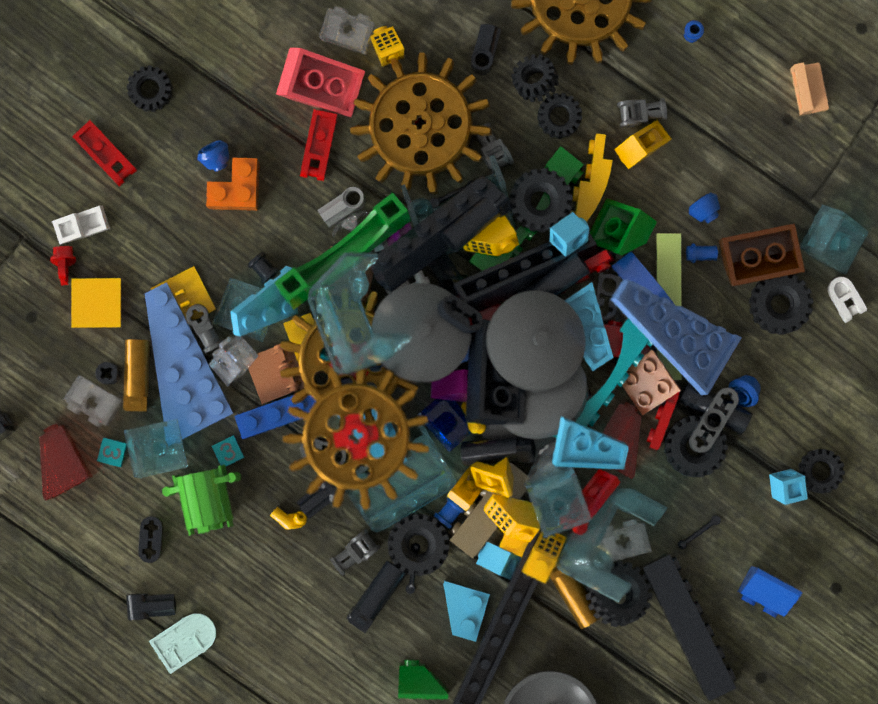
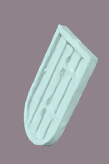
M193 613L183 617L149 642L171 674L201 653L206 652L215 641L216 627L208 616L201 613Z

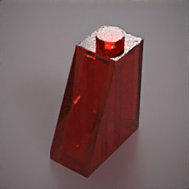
M625 402L624 405L621 403L617 405L601 433L620 440L629 446L624 469L614 470L629 479H633L636 469L641 415L637 414L638 408Z
M57 423L44 429L45 434L39 437L42 490L45 501H49L92 478L66 426L61 425L58 427Z

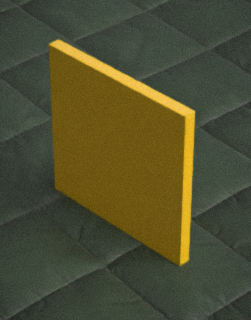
M195 266L151 288L152 290L167 282L185 318L188 309L195 304L205 306L208 313L216 310ZM195 309L191 319H199L204 313L202 311L198 312Z
M121 278L72 279L71 328L121 327Z

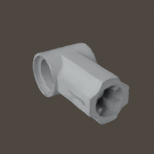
M349 187L341 195L318 209V212L330 228L353 212L362 209L366 203V197L359 188ZM351 193H358L360 195L358 204L350 205L348 203V197Z

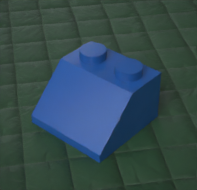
M753 566L750 567L737 591L743 594L742 600L753 606L756 602L765 606L763 611L775 618L778 614L785 617L802 594L801 591Z

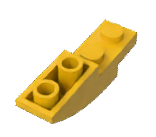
M596 134L594 140L590 139L588 154H592L591 164L586 165L585 178H588L589 182L580 181L579 186H574L572 201H576V209L571 211V213H575L586 222L598 206L611 172L613 160L603 159L606 138L604 134Z

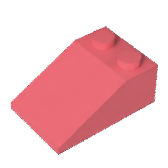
M290 48L276 95L343 116L352 117L355 107L353 103L358 97L365 71L302 48Z

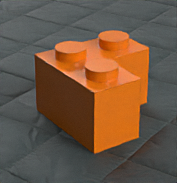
M232 158V182L207 181L206 206L209 209L258 211V159Z

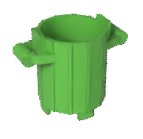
M220 465L218 469L180 476V474L172 476L174 486H167L162 489L164 496H172L179 492L186 530H188L189 535L195 534L194 528L198 529V534L224 528L223 522L226 521L228 527L234 526L226 482L233 483L241 479L239 472L227 474L226 466Z

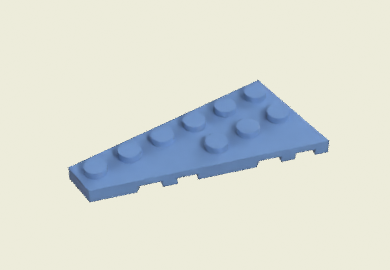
M623 280L611 298L616 306L701 395H708L742 337L730 334L726 329L709 323L707 319L682 306L670 303V300L664 297H658L649 289L631 280Z
M166 282L146 292L145 300L167 447L234 412Z

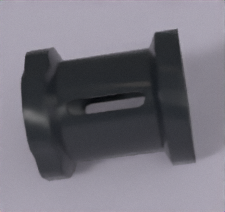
M264 252L258 254L247 265L250 269L253 268L259 275L262 284H265L279 272L278 267L274 268L267 260Z
M104 362L96 368L95 374L99 382L115 384L119 381L120 369L117 365ZM105 368L109 370L113 369V371L111 372V375L113 377L111 379L104 378Z

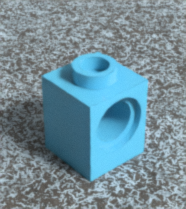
M573 212L550 228V242L565 257L588 242L589 226L583 218H579Z
M793 469L769 474L772 498L785 505L807 499L804 475Z
M486 542L485 546L479 551V559L476 564L502 577L511 579L521 557L495 544Z

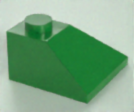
M607 198L589 233L597 243V247L622 256L646 244L657 221L640 209Z
M405 659L404 663L399 664L398 698L448 700V688L425 664H419L418 659Z

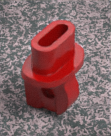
M54 247L50 262L58 266V277L61 286L69 285L68 266L76 262V257L73 256V247Z

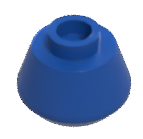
M219 140L204 146L198 152V161L207 169H214L215 172L224 169L227 166L226 162L229 160L228 144Z
M710 192L689 207V215L699 222L706 221L707 224L720 216L717 212L721 209L717 195Z
M744 375L730 382L728 388L735 390L739 397L737 405L752 407L758 403L761 388L756 378Z

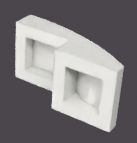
M96 206L78 214L73 213L52 221L59 244L69 243L110 229L103 206Z

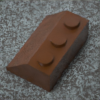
M795 224L725 237L719 240L723 265L732 287L805 272Z

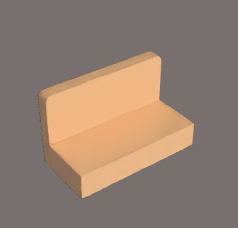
M803 62L794 64L790 69L800 116L827 111L829 105L820 63L804 65Z

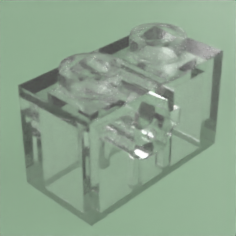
M334 7V10L328 8L319 34L320 40L366 55L371 42L370 36L373 35L375 23L371 22L372 19L362 14H358L357 17L349 15V11L340 7ZM348 24H350L354 31H349L348 34H345L342 27L347 28Z
M229 336L212 353L214 358L209 363V366L228 387L245 374L259 356L242 336H236L233 339Z
M81 375L77 376L63 401L68 403L66 408L78 415L81 412L90 416L88 421L98 427H101L102 424L109 426L123 403V400ZM96 397L95 403L98 405L89 409L88 398L94 399Z
M637 519L622 522L624 527L614 529L613 525L599 528L600 533L594 535L602 563L606 564L651 552L644 522L638 523ZM620 534L629 539V541L625 542L624 547L621 544H616L615 541L620 538Z

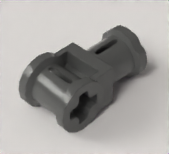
M664 98L646 103L645 99L626 100L617 103L622 120L620 128L647 124L650 119L662 118L667 120V107Z
M490 122L482 125L489 128L492 127ZM493 132L492 135L486 137L472 135L473 137L476 136L482 147L480 152L492 175L496 174V170L505 165L514 164L508 148L500 138L496 139Z
M195 304L188 309L186 319L201 339L205 347L203 351L207 353L224 344V341L220 340L216 334L213 324L208 317L209 313L206 307L201 304ZM196 309L198 312L202 311L204 313L201 317V322L197 319H191V316L194 314L193 310Z
M367 528L351 539L350 543L345 546V550L336 557L332 556L329 558L342 576L346 574L345 571L353 564L365 561L381 548L368 535ZM361 540L365 542L369 549L366 548ZM350 556L348 560H346L344 563H341V561Z

